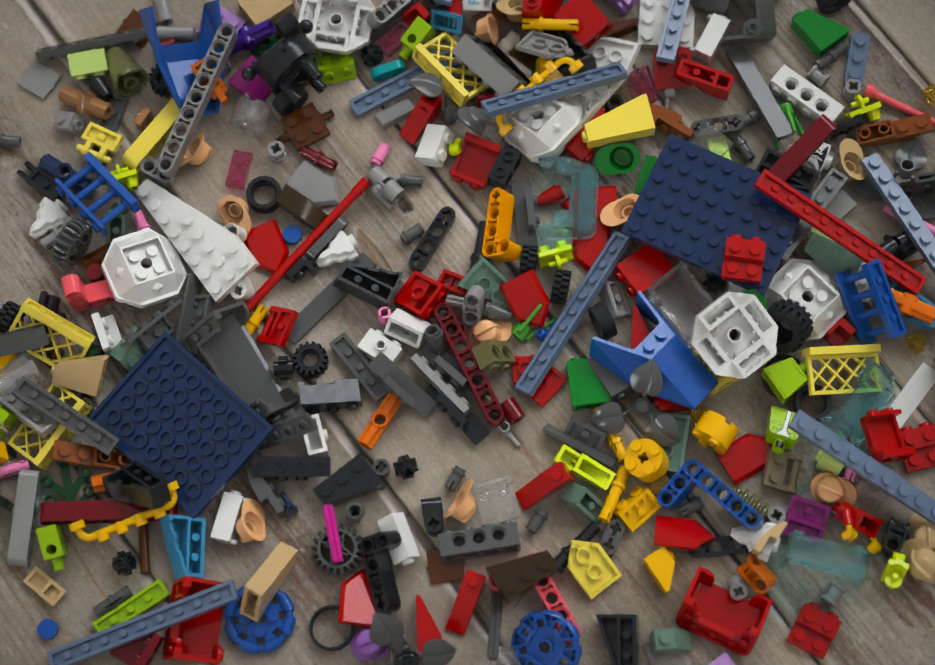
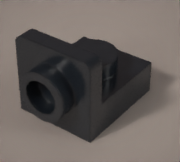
M301 257L286 273L287 279L294 284L304 277L305 271H308L315 277L317 275L316 265L311 260L307 259L306 261Z

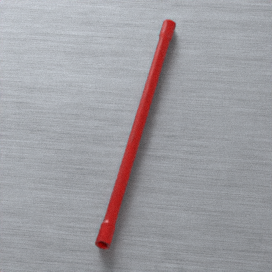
M362 177L349 194L246 302L249 312L261 302L286 275L289 269L304 256L347 208L371 185L367 179Z

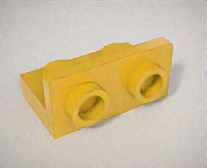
M644 486L634 488L630 492L631 495L617 503L613 512L619 516L631 532L635 531L662 507L649 488Z

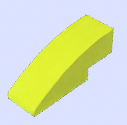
M565 444L560 447L551 462L554 465L560 461L566 463L572 475L604 491H607L616 473L583 453H578Z

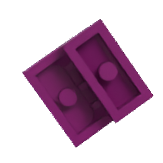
M250 55L229 79L228 84L240 92L246 100L259 108L272 91L257 74L252 81H245L241 77L243 68L252 66V61L256 62L258 60L253 55Z
M792 494L784 520L787 522V525L782 534L819 546L832 507Z

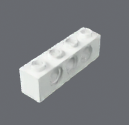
M785 64L771 79L768 87L774 95L782 97L786 103H791L792 107L795 106L805 117H810L814 121L824 114L835 123L845 108ZM791 86L794 90H789L786 87ZM801 97H807L809 100L805 101ZM818 107L823 108L824 111H823V112L818 111L816 108H818Z

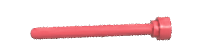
M870 83L862 96L880 100L911 116L923 114L906 104L878 92V89L875 88L876 86ZM931 117L932 125L935 127V118Z

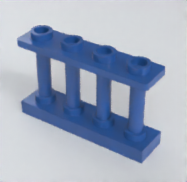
M88 152L84 155L85 167L65 183H62L58 178L54 179L56 184L55 190L61 197L65 196L67 198L68 204L73 209L77 208L80 211L79 214L85 221L89 220L92 223L91 227L97 234L100 232L105 237L107 235L106 224L125 209H130L135 214L140 210L138 200ZM94 172L97 175V179L76 196L69 190L86 175ZM106 184L109 187V191L86 208L81 201L98 187ZM113 197H119L121 204L103 218L98 220L93 215L95 211Z
M880 259L861 265L863 270L861 272L851 274L850 269L834 275L852 324L856 329L860 345L876 342L875 336L887 333L890 340L907 333ZM866 278L870 289L858 292L855 281ZM873 296L877 308L865 311L862 300ZM880 315L884 326L872 329L868 318Z

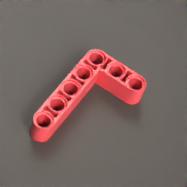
M70 274L61 278L65 298L74 311H83L116 302L106 279L84 285L77 274Z
M489 577V589L492 592H499V590L492 585V580ZM549 577L547 579L548 583L545 586L537 585L534 587L545 609L564 613L567 616L566 620H570L575 625L580 635V630L552 578ZM549 595H554L557 597V602L550 604L546 601V598ZM559 624L555 626L558 631H561L563 628ZM566 640L567 645L571 646V640Z

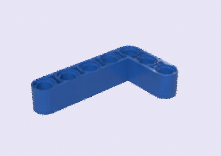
M695 459L687 460L657 495L658 503L663 508L672 511L683 502L698 484L750 530L758 531L764 526V518ZM698 466L697 472L691 474L692 467ZM712 478V484L705 486L706 480ZM685 481L684 487L678 489L679 482ZM727 491V496L724 499H720L721 492ZM668 496H672V501L669 504H665V499ZM742 503V509L735 512L734 507ZM752 516H757L756 523L750 525V518Z

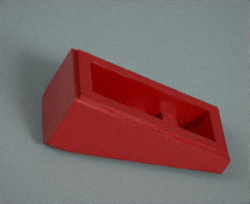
M443 269L437 282L443 284L449 293L464 298L468 292L464 288L460 291V287L457 286L464 276ZM448 276L451 277L448 284L445 285Z

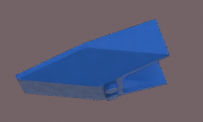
M219 0L204 4L198 40L190 43L160 44L157 36L153 6L139 10L156 63L179 111L196 78L190 66L206 56L213 38L222 24ZM219 48L216 52L220 53L224 48ZM225 67L220 76L222 81H224ZM197 97V98L194 99L193 102H196V103H197V102H199L202 98H201V97ZM211 97L203 115L218 114L220 100L218 98L214 100ZM189 114V115H187V117H193V116H194V114Z
M639 290L635 306H637L642 316L657 325L654 330L634 349L594 336L591 341L589 356L630 386L632 372L637 367L653 359L660 368L663 377L662 390L656 396L695 410L718 385V382L685 339Z

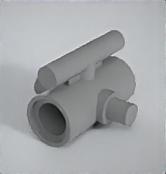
M375 166L367 174L366 179L371 184L367 189L391 211L395 207V203L405 194V190L398 184L400 182L399 177L389 176L380 166Z

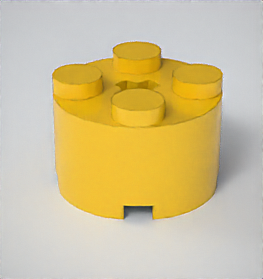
M708 410L703 413L692 430V435L698 438L697 443L704 448L709 446L717 454L723 456L739 430L733 423L729 425L725 422L727 418Z
M646 438L635 439L630 443L625 452L624 465L640 481L652 483L666 474L669 468V458L665 450L655 441Z

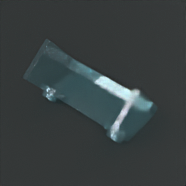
M538 157L543 173L559 172L563 176H571L569 210L558 211L554 216L553 224L534 225L539 239H588L593 237L597 226L599 187L597 169L571 157Z
M869 358L865 359V370L862 369L856 377V380H858L856 389L836 415L832 413L830 416L826 415L820 418L822 425L855 447H858L865 438L859 419L864 417L869 410L877 409L882 411L888 408L896 395L894 374Z
M794 530L785 538L778 570H783L787 563L853 579L855 580L854 589H858L866 581L869 552L865 550L866 547L861 545L849 546L805 535L806 532L801 530Z

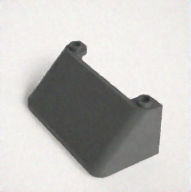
M243 300L209 313L184 334L182 343L188 352L261 417L268 421L272 416L280 414L299 403L300 396L292 387L282 390L244 325L250 318V312Z

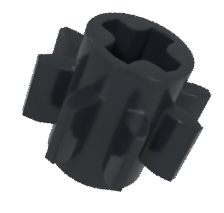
M373 43L362 48L361 59L365 60V65L376 67L377 64L382 62L384 54L380 50L381 46Z
M706 273L705 278L707 280L703 281L702 284L707 286L706 293L712 292L716 296L719 290L724 292L725 288L722 285H726L727 281L713 274L709 275Z
M278 356V361H273L274 376H279L280 380H289V376L294 375L293 360H289L288 356Z
M408 454L401 457L398 456L397 462L393 463L396 476H401L403 480L413 478L414 473L418 471L416 458L411 459Z
M124 550L117 552V557L112 558V568L118 575H130L132 570L137 568V560L131 554V551L126 553Z
M409 647L400 649L401 654L396 655L398 665H419L417 654L414 651H410Z

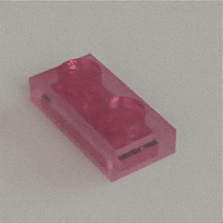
M403 20L376 43L381 46L380 50L388 58L403 46L400 39L410 27Z
M644 65L630 73L637 97L647 93L648 101L651 104L660 99L648 66Z
M234 150L225 183L226 187L245 189L253 159L252 153Z

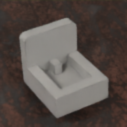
M59 111L52 128L56 131L70 132L74 136L80 137L86 121L75 112Z

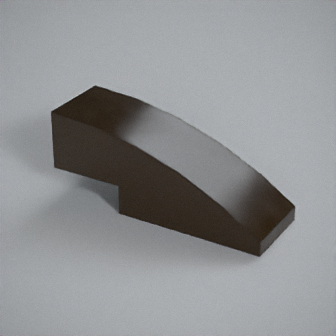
M287 185L276 198L277 206L292 214L294 219L313 231L328 216L316 205Z

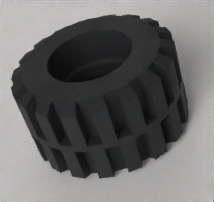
M782 299L779 302L776 301L767 310L778 325L777 352L789 353L791 351L793 353L797 349L799 350L812 334L813 319H810L811 314L806 312V308L804 306L801 307L797 301L793 303L790 299L787 301ZM781 322L786 323L792 331L784 328Z

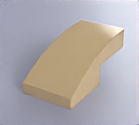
M783 521L767 531L753 547L751 553L758 556L768 540L775 544L786 527L787 522Z
M37 566L23 580L25 584L53 607L66 593L65 589Z

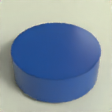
M296 225L287 226L283 230L284 241L289 245L298 244L302 239L301 229Z
M44 619L38 624L37 632L43 639L51 640L57 636L59 627L54 620Z

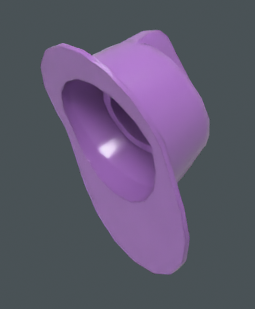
M370 627L356 632L352 638L351 650L354 656L360 660L370 661L390 654L389 644L379 646L371 641L369 637Z

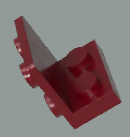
M154 633L110 651V654L128 665H150L165 638Z

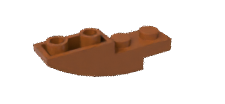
M649 103L655 127L659 126L663 132H669L674 136L691 142L694 131L681 123L682 115L665 107Z
M927 112L895 121L888 119L855 128L854 131L859 146H879L913 140L915 136L934 132L930 113Z
M57 439L54 441L51 460L69 463L72 466H88L91 469L114 471L132 462L119 449H115L109 457L94 446Z

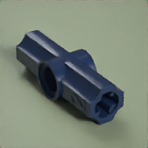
M49 153L43 155L38 165L40 169L54 178H58L62 183H65L78 173L72 169L70 164L61 162ZM84 177L71 188L79 193L90 185L92 181Z

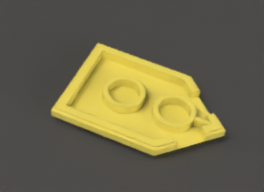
M571 540L567 568L590 600H592L619 579L622 574L599 543Z

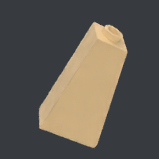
M283 542L277 545L244 586L240 608L241 614L256 622L260 619L295 565L297 549Z

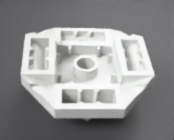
M303 0L298 21L300 23L302 20L308 19L313 23L312 32L306 35L321 51L348 55L369 45L373 28L368 26L366 19L375 9V6L371 0ZM334 21H340L338 24H333Z
M565 96L509 112L504 116L503 120L505 124L510 122L514 128L504 137L505 142L514 150L521 152V155L531 162L556 155L581 128L583 108L575 100Z
M150 228L113 239L101 265L102 272L115 301L127 303L141 309L178 297L188 275L173 243ZM143 264H146V265H148L150 268H144V267H142V265H143Z
M791 258L774 275L765 294L767 300L766 311L776 301L779 302L782 299L787 301L790 299L793 303L799 302L801 307L804 306L806 308V312H810V319H813V331L806 341L820 340L847 313V308L836 279L815 260ZM802 295L809 296L810 302L804 301ZM781 322L784 328L792 331L786 323Z
M727 291L696 315L690 343L713 374L746 379L776 355L778 325L755 295ZM735 329L737 331V337L731 340L729 337V333L731 330Z

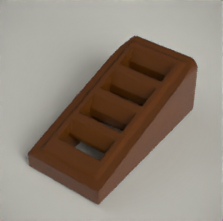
M639 19L611 21L613 27L603 36L617 39L637 31Z
M111 242L81 258L82 268H87L93 263L102 264Z

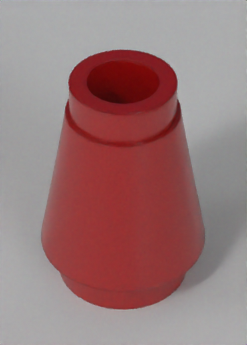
M554 184L537 196L540 207L562 202L566 198L560 184L557 186Z

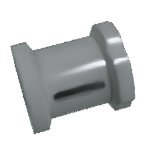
M814 65L805 78L811 79L818 85V88L822 89L830 79V75H826L818 69L817 65Z
M851 78L845 83L842 95L847 101H855V96L861 91L862 83L858 79Z
M272 141L268 145V153L274 163H281L286 159L285 148L280 141Z
M774 506L768 511L765 520L766 522L779 524L785 520L786 513L783 508ZM773 513H775L776 516H779L778 521H776L775 518H772Z
M732 575L727 579L726 585L731 597L735 600L744 599L748 591L743 578L739 575Z
M830 580L828 583L829 587L824 594L820 595V600L834 608L836 606L835 602L841 593L844 594L846 590L840 584Z

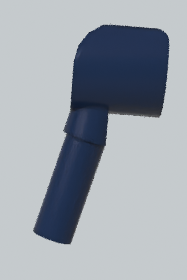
M282 491L280 496L286 504L287 514L292 517L289 509L294 507L299 512L298 507L292 504Z

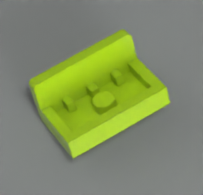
M352 53L348 55L322 56L317 67L324 74L321 80L326 85L357 78Z

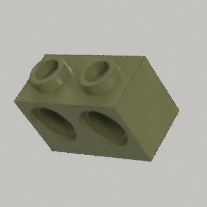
M485 340L472 348L480 370H489V372L499 370L504 372L510 369L511 364L516 362L507 341Z

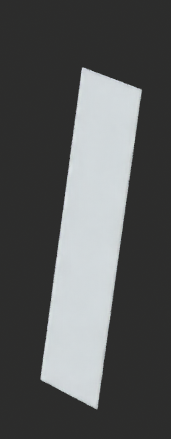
M924 362L890 405L893 410L901 409L902 411L896 417L899 429H901L935 383V370Z

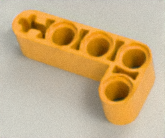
M498 187L494 188L489 196L482 254L496 263L517 260L522 253V248L520 245L509 240L514 196Z

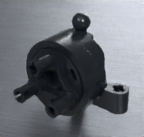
M288 11L274 23L282 39L273 47L267 49L256 62L252 61V66L243 68L241 77L245 81H252L257 74L275 95L282 91L297 106L303 101V97L294 86L306 82L318 94H321L327 88V85L321 80L324 74L317 68L322 58V52L306 35L312 32L313 23L308 19H304L299 23L297 18Z

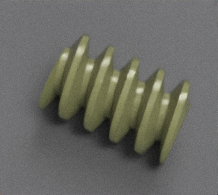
M742 484L735 487L733 491L764 518L768 513L769 504L761 506V498L754 501L756 494L749 497V489L744 492L741 491ZM742 503L737 504L736 512L742 509ZM752 516L749 521L753 522L757 519V516Z

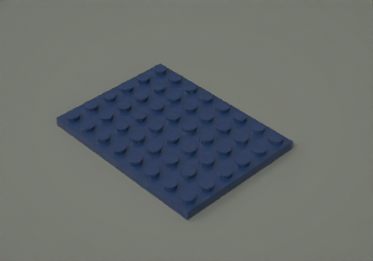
M670 134L621 234L720 278L726 238L731 237L732 234L741 235L742 239L748 240L751 237H759L762 239V242H766L760 284L724 280L747 290L756 289L755 291L765 296L801 218L753 187L761 174L760 172ZM794 188L806 197H808L809 199H811V194Z
M166 331L88 417V419L121 440L117 448L131 461L137 460L165 479L167 484L177 481L180 487L176 490L178 495L177 503L194 519L200 516L276 430Z

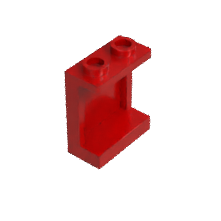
M570 0L566 5L559 7L554 15L556 19H579V25H576L579 26V30L568 32L577 42L582 44L585 50L593 46L613 27V24L591 0Z
M466 132L462 152L458 154L454 166L449 172L450 177H452L451 180L459 184L465 182L469 184L471 189L476 191L480 189L485 190L487 176L502 151V146Z
M646 245L618 263L615 267L614 275L618 282L624 284L628 295L636 300L639 290L644 294L665 279L667 281L674 277L676 269L661 251Z
M892 407L882 411L872 409L859 419L871 457L879 463L904 461L917 454L914 446L906 447L896 420V417L902 413L901 409L893 410Z

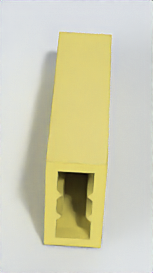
M647 93L584 124V131L581 132L583 143H587L588 149L654 135L656 127Z

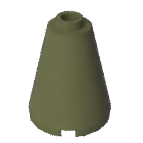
M112 47L107 51L106 60L115 93L117 95L120 94L121 97H131L140 93V89L148 84L149 77L147 72L121 47Z

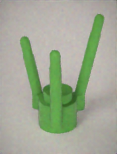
M780 104L779 106L788 122L790 121L793 131H797V126L802 136L804 131L796 117L792 104ZM776 141V150H779L780 141Z
M539 304L525 322L517 321L512 328L511 334L518 341L523 342L526 340L528 342L535 336V332L538 329L529 333L531 329L528 324L538 313L542 304ZM555 317L545 323L543 329L553 324L554 320H558V318Z

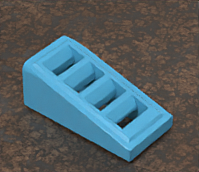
M432 9L430 25L433 29L459 35L462 33V15L442 9Z

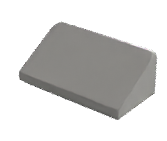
M406 98L374 115L381 128L385 130L407 119L414 106Z
M617 280L606 281L599 294L602 302L610 311L613 320L631 316L621 283Z

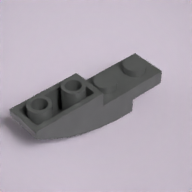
M257 450L252 457L260 456V451ZM250 458L245 465L251 486L262 506L270 502L281 518L287 514L284 509L286 507L285 502L281 497L277 498L273 493L276 489L269 480L272 478L271 476H251Z

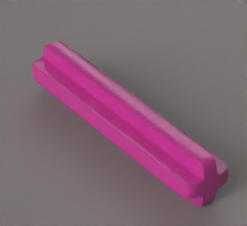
M332 504L324 505L322 509L333 563L343 562V554L334 508Z

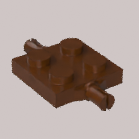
M313 102L280 118L285 134L275 139L282 143L289 140L295 146L297 152H299L303 146H310L330 135L325 121L335 115L332 109L321 114Z

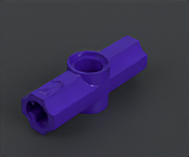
M267 19L253 27H241L238 30L237 41L230 56L242 50L251 51L257 47L258 42L274 35L276 31L272 22Z

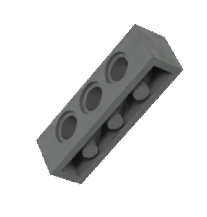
M503 521L498 525L484 524L479 528L465 527L460 531L445 530L438 534L442 563L521 551L517 522ZM496 535L504 536L502 540L494 539ZM476 538L484 539L482 543L474 542ZM457 541L464 542V545L460 547L455 546L454 544Z

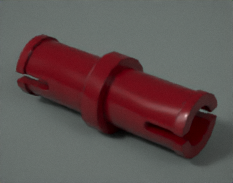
M306 145L300 151L301 157L312 161L316 166L320 165L331 172L337 168L338 161L325 156L321 151L317 152Z

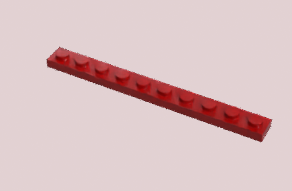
M766 169L762 171L753 187L864 262L869 263L880 259L885 275L913 295H917L926 282L927 278Z

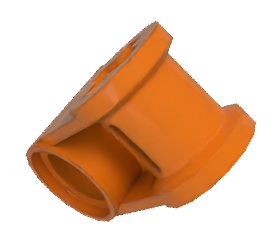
M750 554L747 557V561L737 567L739 576L758 594H765L777 583L776 575L761 560L757 559V556L754 554Z

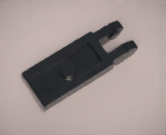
M26 161L24 165L32 173L28 176L20 169L16 172L30 186L54 202L56 199L61 198L55 190L54 178L38 166L36 167L29 161Z

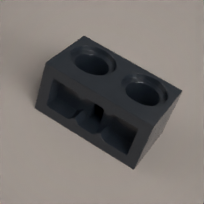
M504 145L487 176L489 186L493 188L498 187L503 190L507 189L521 163V152Z

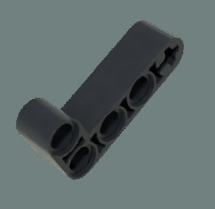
M395 530L366 536L360 542V550L374 607L378 613L383 614L396 612L401 606L389 550L395 549L401 544V536Z

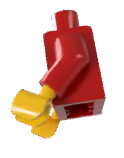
M844 500L841 503L836 502L832 507V512L835 514L834 518L841 521L844 528L847 529L841 534L844 540L848 539L850 543L858 536L855 531L856 529L866 534L867 538L871 540V543L866 545L870 553L875 554L880 551L882 547L876 538L883 520Z

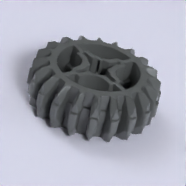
M78 218L67 222L52 244L53 248L51 249L50 256L52 261L66 269L76 265L81 260V257L85 255L91 243L90 240L93 238L92 227L87 222Z
M339 523L338 534L341 535L339 539L343 558H350L344 564L335 565L332 561V556H330L328 563L322 556L323 547L330 551L329 541L326 542L328 540L326 526L324 527L326 533L323 534L319 531L317 534L320 539H313L318 545L311 546L312 550L317 551L312 553L311 556L312 558H317L314 561L315 565L321 564L319 566L320 571L326 569V575H330L331 571H333L334 577L338 576V572L341 573L342 577H345V570L352 574V566L355 569L359 568L356 561L363 562V558L358 556L362 555L359 542L362 536H356V529L350 532V525H347L345 529H343L342 523ZM347 538L354 543V553L345 548Z

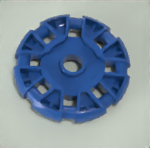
M244 586L237 590L240 600L227 604L224 610L223 618L226 623L224 629L227 637L232 644H237L240 650L249 654L258 655L260 652H266L267 654L279 649L284 645L283 642L286 638H290L295 627L296 618H294L293 614L295 608L292 600L286 592L283 593L278 589L275 594L278 602L276 604L273 602L269 603L263 613L265 621L257 624L254 620L240 613L238 604L242 600ZM285 612L286 618L280 619L279 613ZM233 618H239L240 624L234 625ZM277 629L282 631L278 637L273 635ZM244 632L249 636L246 640L241 638ZM265 638V644L258 645V639Z
M552 610L531 612L520 620V625L518 628L515 627L511 648L514 650V661L516 665H530L531 662L535 665H564L561 661L565 658L568 661L566 665H578L582 654V646L579 644L578 639L580 638L579 632L570 620L567 621L563 618V614ZM540 620H544V626H539ZM557 624L563 627L561 631L555 628ZM526 629L530 631L528 636L525 633ZM566 640H571L572 647L567 648ZM543 641L549 643V652L542 650L541 644ZM521 646H526L527 653H522Z

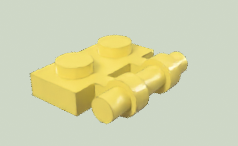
M90 121L81 136L86 143L84 146L78 144L76 151L81 152L83 156L90 152L101 164L110 165L112 158L108 157L107 153L116 154L124 138L122 135ZM94 145L101 148L99 152L92 150Z

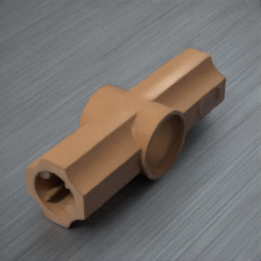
M67 85L63 86L59 91L58 97L60 101L76 107V111L79 113L92 114L104 120L109 119L113 114L114 108L112 104L96 98V95L92 92L79 91Z

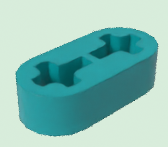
M395 60L374 67L370 74L374 82H380L405 72L406 67L403 60Z

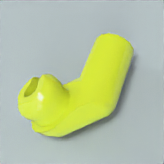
M454 139L453 144L448 148L450 155L458 156L462 152V139Z

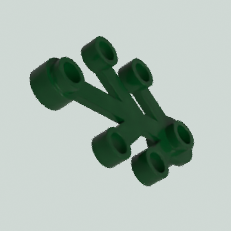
M55 461L61 469L64 487L54 482L48 475L43 476L40 483L44 488H50L65 497L67 501H75L76 494L86 479L92 475V470L88 466L80 467L79 476L72 485L69 463ZM83 470H89L87 475H82ZM46 479H50L48 485H44ZM91 484L83 487L84 494L79 501H88L90 497L95 495ZM88 488H92V492L90 494L86 493V490ZM48 494L44 497V502H47L51 497L54 498L53 502H59L53 494Z

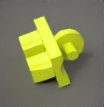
M858 94L854 98L855 102L850 103L851 108L857 107L858 109L844 114L845 120L859 113H866L869 122L881 118L879 108L882 105L879 101L865 106L866 103L870 102L869 98H862Z
M116 164V170L110 173L123 186L127 185L129 191H135L139 187L140 181L136 168L129 170L128 167L121 168L120 164Z
M561 240L557 241L555 244L556 248L549 250L547 245L540 246L538 248L540 268L557 267V269H562L563 264L574 260L571 244Z
M894 552L892 559L888 560L880 577V581L884 582L888 588L897 589L901 586L909 569V564L905 563L906 555Z

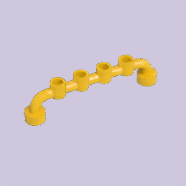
M561 57L554 62L550 59L543 65L545 70L541 74L535 72L529 78L531 82L526 87L522 84L515 91L542 84L562 64L570 66L568 70L572 75L576 74L584 64L579 59L575 61L571 57ZM507 113L496 116V123L500 128L498 133L502 137H505L514 128L510 122L505 124L503 120Z
M174 481L167 484L172 501L166 503L161 508L146 510L90 534L83 531L82 528L86 527L82 519L68 525L70 532H75L78 538L83 541L90 542L98 539L100 543L110 539L109 534L117 532L120 535L129 531L128 526L135 524L136 527L147 524V519L154 516L155 520L166 516L165 511L174 507L177 502L178 495L176 490L180 488L178 482Z

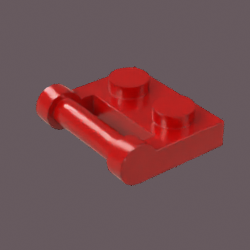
M271 306L269 309L270 314L256 341L262 345L285 348L299 313L295 310Z

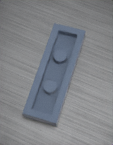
M851 33L843 85L852 78L858 79L862 83L861 87L863 86L870 42L869 34Z

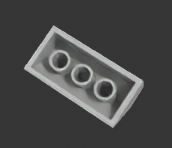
M464 34L451 51L455 55L454 59L462 65L466 64L469 67L467 70L474 76L478 75L482 79L481 83L489 89L492 87L496 91L494 93L496 96L514 92L522 84L525 87L529 84L477 37Z

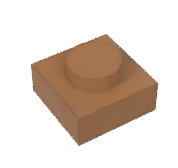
M144 107L142 111L136 114L134 123L138 130L143 132L154 117L151 110Z

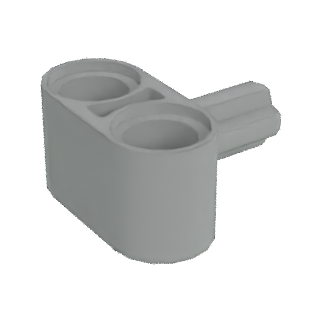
M152 158L142 160L140 169L146 179H150L164 188H171L175 185V175L168 179H162L164 176L157 168V160ZM170 164L164 165L163 170L169 169ZM149 167H154L152 171H146Z
M473 285L469 288L464 298L447 295L445 303L452 307L461 308L464 323L474 326L479 322L484 312L485 290L479 285Z

